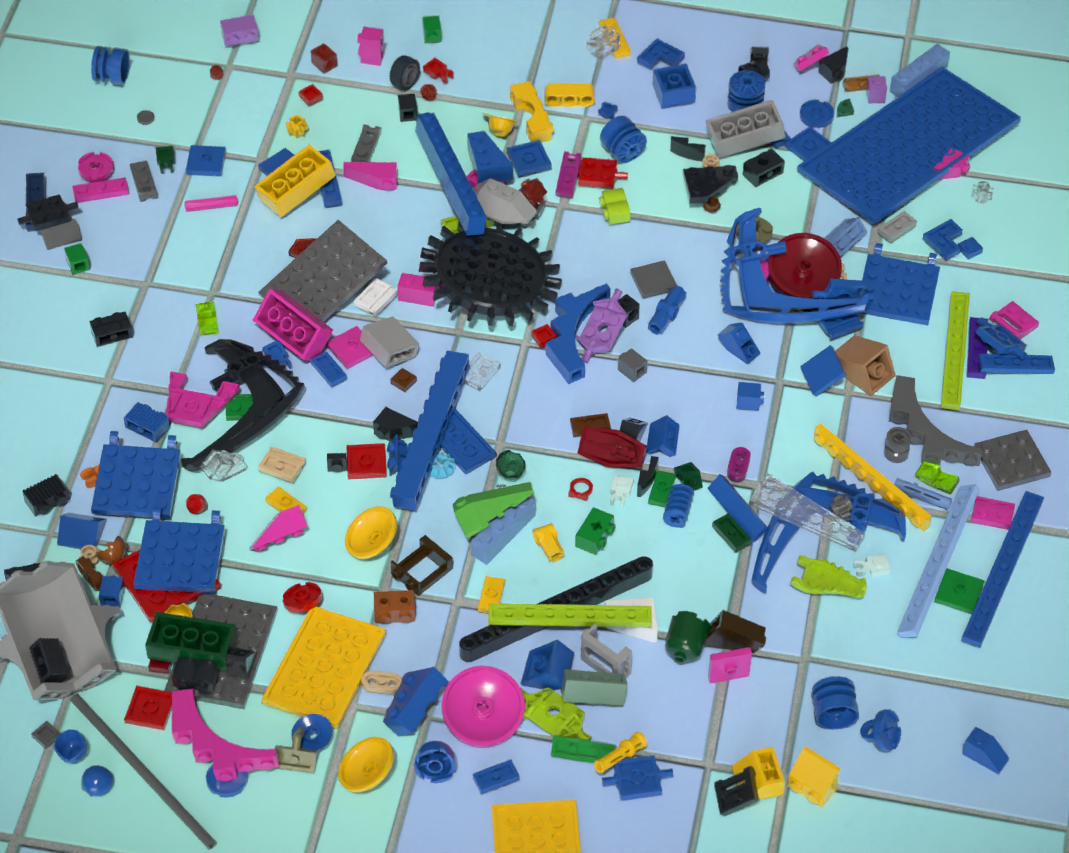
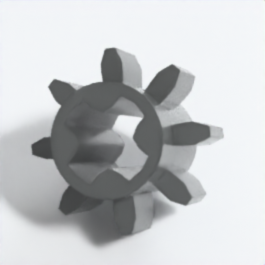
M842 494L833 497V503L829 504L834 517L840 516L841 519L851 516L849 511L853 510V505L849 497L843 498Z

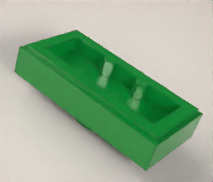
M657 470L648 504L666 507L669 491L674 486L676 474Z

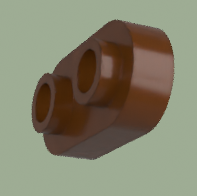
M83 556L75 560L79 572L95 591L100 589L103 575L100 571H95L92 561Z

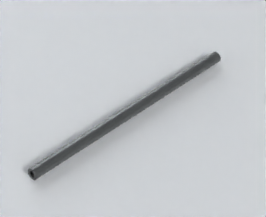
M74 694L70 701L208 850L214 848L217 842L79 694Z

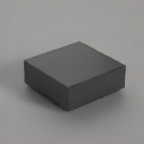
M46 721L32 732L31 736L43 748L47 749L55 742L60 732Z

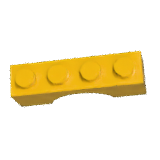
M530 81L510 85V99L514 108L527 111L532 115L530 119L526 120V134L530 142L540 140L541 143L551 141L554 127L552 122L549 123L548 113L546 110H543L542 100L538 99L536 88L532 86Z

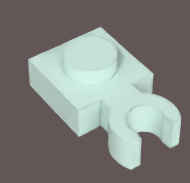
M614 476L610 489L611 506H613L615 501L621 502V508L625 506V497H630L634 478Z
M886 554L868 556L865 562L857 560L853 564V568H861L856 571L857 577H862L866 573H870L871 577L890 574L891 571Z

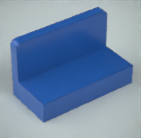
M668 415L650 423L646 452L651 454L660 449L669 457L676 455L680 425Z

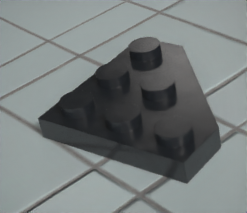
M736 165L683 169V178L690 204L708 203L712 200L713 195H719L727 189L730 183H736L738 181Z

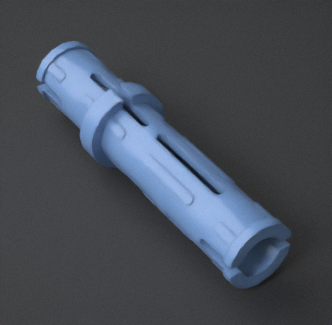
M898 477L894 483L896 487L911 498H919L946 510L951 505L952 498L920 487L918 483L914 482L912 484Z

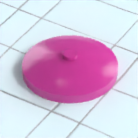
M475 666L461 671L448 683L443 693L441 709L444 723L455 738L469 746L488 748L504 743L516 733L523 720L525 703L519 685L508 673L491 666Z

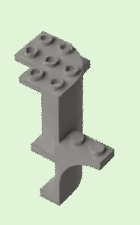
M44 561L32 572L16 571L12 573L8 580L0 583V615L8 633L0 641V662L9 659L20 668L33 700L62 699L71 696L72 692L78 690L83 692L90 689L117 670L106 643L105 627L106 624H109L122 614L121 610L117 606L91 605L74 563ZM39 638L59 639L60 645L64 649L66 663L70 666V676L62 683L40 682L38 672L36 671L37 668H35L33 657L30 653L31 650H29V647Z

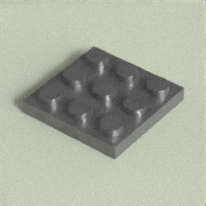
M1027 429L974 443V447L983 448L981 463L997 491L1051 477V470Z

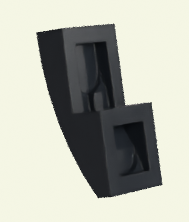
M671 136L670 151L686 159L703 161L706 144L688 143L689 138Z
M651 456L648 471L640 470L637 497H642L653 484L658 470L659 457Z

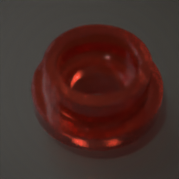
M425 84L421 87L420 93L426 101H432L437 95V89L432 84Z

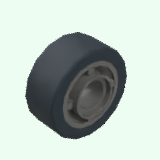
M407 55L398 57L394 61L389 73L391 84L402 90L412 88L419 77V62Z

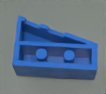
M485 131L467 133V149L477 183L479 184L490 178L498 182L513 180V164Z

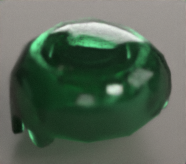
M506 450L498 455L496 469L502 478L514 481L523 476L526 471V462L520 453Z

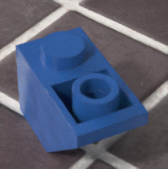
M743 322L729 324L717 334L726 350L746 364H749L761 354Z

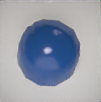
M68 729L60 733L55 739L54 750L61 760L66 763H76L87 753L88 743L78 730Z
M91 766L85 770L81 777V789L87 792L90 797L103 796L109 793L113 787V775L103 766Z

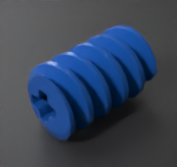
M676 484L670 488L663 514V520L667 525L676 528L685 526L694 496L692 487L685 484Z

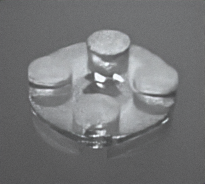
M600 26L592 31L589 35L591 37L589 42H586L588 51L599 60L619 50L621 46L619 43V33L614 27L607 28V26Z

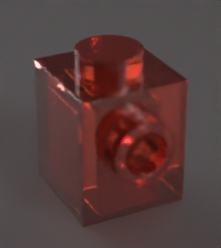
M323 43L311 50V63L325 74L338 67L337 54Z

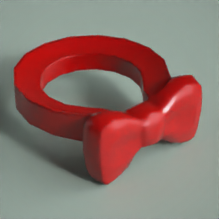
M586 478L572 480L568 496L587 501L588 496L593 491L592 482ZM580 482L586 483L589 489L583 493L576 492L574 485Z

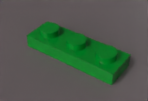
M554 734L551 756L594 763L616 748V744Z

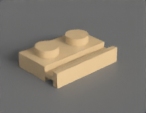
M271 446L269 452L265 454L260 462L258 469L260 472L294 483L303 465L306 464V458Z

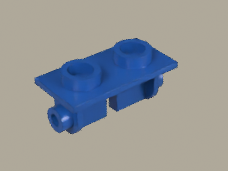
M397 434L387 445V452H389L387 462L389 476H392L394 471L401 472L402 457L407 456V443L404 440H398Z

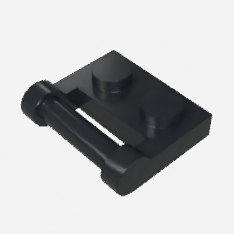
M752 766L744 768L743 772L725 780L720 779L714 782L721 815L727 816L759 801L755 781L756 772ZM743 780L746 781V782H744V783H742V784H740V785H738V786H735V787H733V788H731V789H729V790L726 791V789H727L728 787H730V786H732V785H735V784H737V783H739V782H741V781H743Z

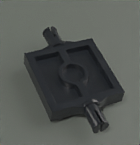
M60 194L25 204L27 216L17 218L19 225L30 222L34 226L35 231L70 222L69 211L79 209L77 201L66 204L63 202Z

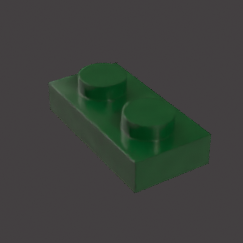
M729 513L712 522V527L735 553L752 543L750 536Z

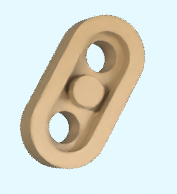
M367 671L362 675L361 681L365 691L395 694L402 682V678L396 673Z

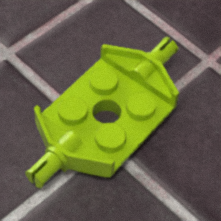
M520 688L526 703L523 716L524 721L528 718L552 736L555 734L592 740V736L583 731L585 718L583 710L573 703L563 701L562 696L551 688H545L530 694ZM551 709H557L559 713L556 715H552L549 713V711Z

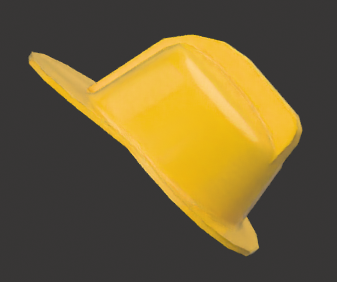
M482 112V114L488 116L489 130L497 137H505L511 132L514 123H518V121L497 117Z

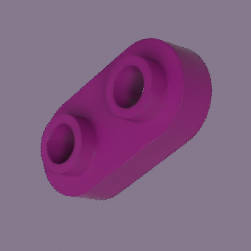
M737 447L731 453L727 476L732 481L739 482L746 478L751 453L747 448Z

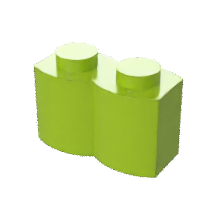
M617 188L602 191V197H599L600 207H604V220H607L609 225L630 222L631 212L624 189Z

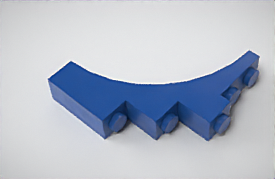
M607 283L595 287L588 292L581 293L576 297L572 293H568L555 299V312L559 317L551 320L550 328L557 338L546 342V356L568 384L585 377V364L580 358L575 345L576 334L582 322L593 312L595 308L593 302L610 299L611 288Z

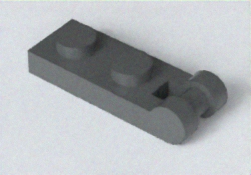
M363 124L362 132L351 157V162L371 161L381 135V127L375 126L373 128Z
M147 160L131 163L130 170L139 201H144L145 198L152 197V199L158 198Z

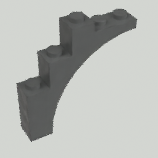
M896 375L889 422L907 424V430L911 433L912 437L911 443L924 445L921 463L940 466L941 460L970 466H980L983 448L964 444L941 432L922 412L916 397L915 378Z

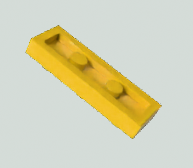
M616 18L599 20L600 30L614 59L631 56V50Z

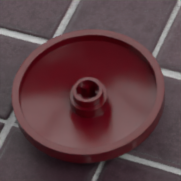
M795 233L784 237L777 243L785 241L787 252L769 256L768 273L772 283L786 296L821 299L812 297L813 290L824 291L830 279H840L842 261L838 251L829 241L815 234Z

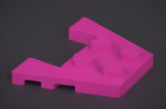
M170 372L166 415L169 422L203 428L239 392V384L223 381L216 395L183 390L188 380L187 375Z

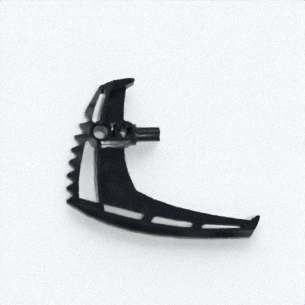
M219 339L205 346L206 354H217L228 364L224 374L209 381L212 389L220 388L223 381L239 385L245 383L251 393L253 404L234 426L193 458H182V467L192 472L198 471L234 452L266 431L299 398L305 387L304 383L299 382V377L293 376V371L286 370V365H279V360H271V355L263 356V351L254 352V347L232 339ZM262 366H267L290 383L293 389L285 395L277 382Z

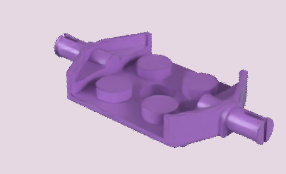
M615 289L612 298L593 302L595 308L581 336L576 335V338L585 347V352L581 358L584 363H588L592 354L595 355V353L611 350L627 317V313L618 302L623 293L619 289ZM603 326H608L606 331L600 332Z

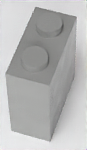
M393 316L363 326L360 341L386 368L415 358L419 343Z

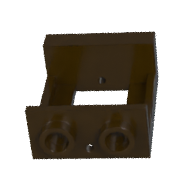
M426 535L419 539L420 547L397 564L393 560L390 562L392 577L397 581H401L408 590H414V593L418 596L453 569V557ZM428 557L439 568L419 582L408 571Z

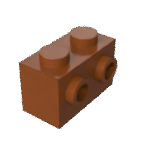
M414 590L374 592L375 623L415 622Z

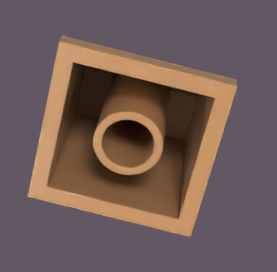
M854 335L835 350L846 373L844 378L870 396L896 376L888 345Z

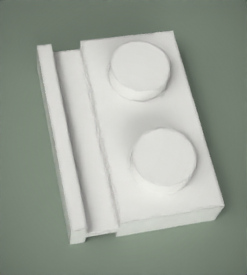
M376 278L354 300V305L368 313H373V316L376 317L398 295L396 288L393 289L389 284Z

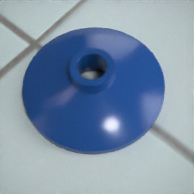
M308 714L301 717L294 724L291 732L293 741L294 733L299 727H303L305 734L301 738L300 748L316 751L326 747L333 734L331 723L320 714ZM313 734H317L316 737L310 738Z

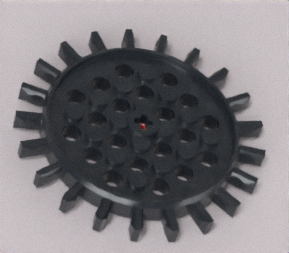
M459 221L457 226L459 232L455 234L446 226H442L440 235L445 239L444 241L432 235L429 236L427 245L437 251L422 247L420 258L434 261L420 262L419 272L434 274L424 276L423 287L438 285L440 289L434 291L433 300L436 301L447 296L452 300L449 304L448 312L452 313L457 307L461 306L468 310L467 321L471 322L475 313L487 315L488 326H492L495 316H505L508 325L513 326L514 314L521 313L528 322H531L534 314L530 310L531 307L536 308L543 314L547 313L548 304L541 300V298L554 303L555 299H557L558 292L545 287L560 289L562 279L547 276L558 274L560 264H545V261L551 260L552 251L547 250L538 253L535 248L538 247L540 239L536 237L530 242H526L521 238L523 229L521 227L514 234L503 231V224L498 222L496 229L485 228L484 234L466 235Z

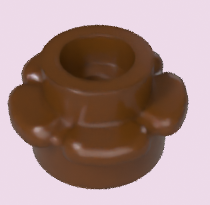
M712 196V200L704 203L703 208L710 213H714L721 208V204L717 197Z

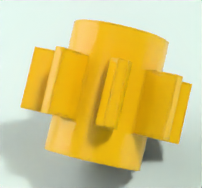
M299 115L290 117V122H286L288 134L294 137L305 135L304 130H308L306 119Z

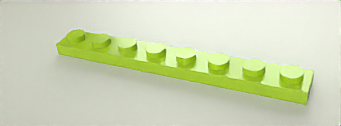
M951 291L941 408L960 410L970 293Z
M489 603L488 625L593 626L596 624L601 627H652V606Z

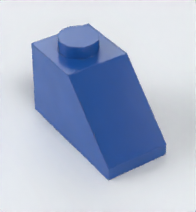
M978 727L973 729L965 741L962 755L998 775L1010 759L995 737Z

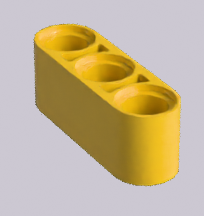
M550 83L544 88V101L546 105L551 107H589L595 103V88L589 83Z

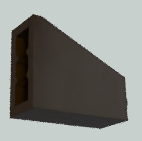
M722 610L710 622L711 630L705 646L726 650L750 647L751 652L755 653L766 642V627Z

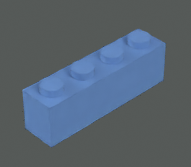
M936 44L892 76L890 92L899 97L940 68L944 67L946 69L949 64L950 52Z
M528 497L516 507H508L504 512L505 515L501 518L496 516L489 523L490 526L482 530L471 541V555L488 565L536 516L535 500Z

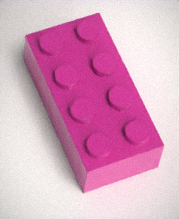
M269 289L253 318L256 324L300 358L308 361L320 355L333 332L330 326L282 290Z

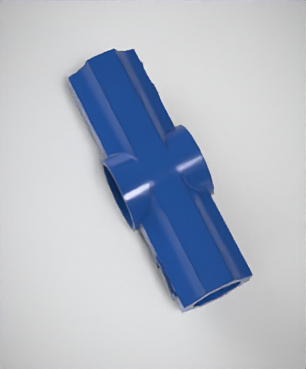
M678 285L672 287L665 299L659 301L655 314L648 323V329L653 334H662L669 322L674 321L677 317L679 307L687 295L683 287Z

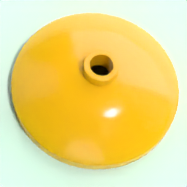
M383 506L372 507L359 514L350 524L345 535L347 551L358 559H367L384 551L392 542L397 530L395 514L389 508Z
M369 737L356 743L348 750L339 765L338 779L341 785L351 792H363L377 786L388 775L394 761L392 745L382 737Z

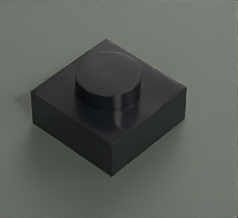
M327 453L328 472L347 471L346 453Z

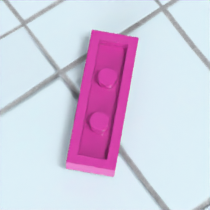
M126 177L72 186L75 202L77 201V203L129 195Z

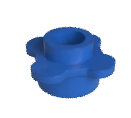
M603 102L601 104L602 107L598 109V113L605 119H611L614 117L615 111L618 110V106Z

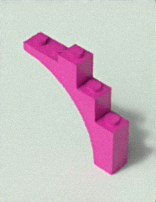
M193 689L172 691V735L175 744L192 742V752L196 763L213 761V771L216 780L226 782L231 779H238V772H250L260 769L270 770L279 767L276 749L243 747L228 742L207 727L198 714Z

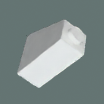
M653 598L605 600V605L652 606V627H606V629L646 641L657 642L658 630Z

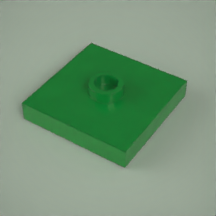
M946 568L934 602L972 614L985 580Z

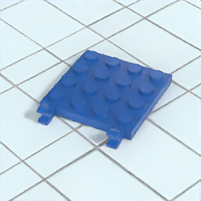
M876 243L874 254H868L862 278L867 285L864 293H873L874 300L869 302L868 308L861 314L928 326L940 267L935 266L937 254H929L928 264L881 256L883 244Z
M111 431L109 445L103 444L91 512L93 514L152 518L153 507H161L162 518L170 519L181 457V450L176 449V436L168 435L167 449L119 445V432Z
M153 507L152 520H146L134 579V589L214 593L225 534V525H221L220 511L212 510L211 524L162 521L161 507Z

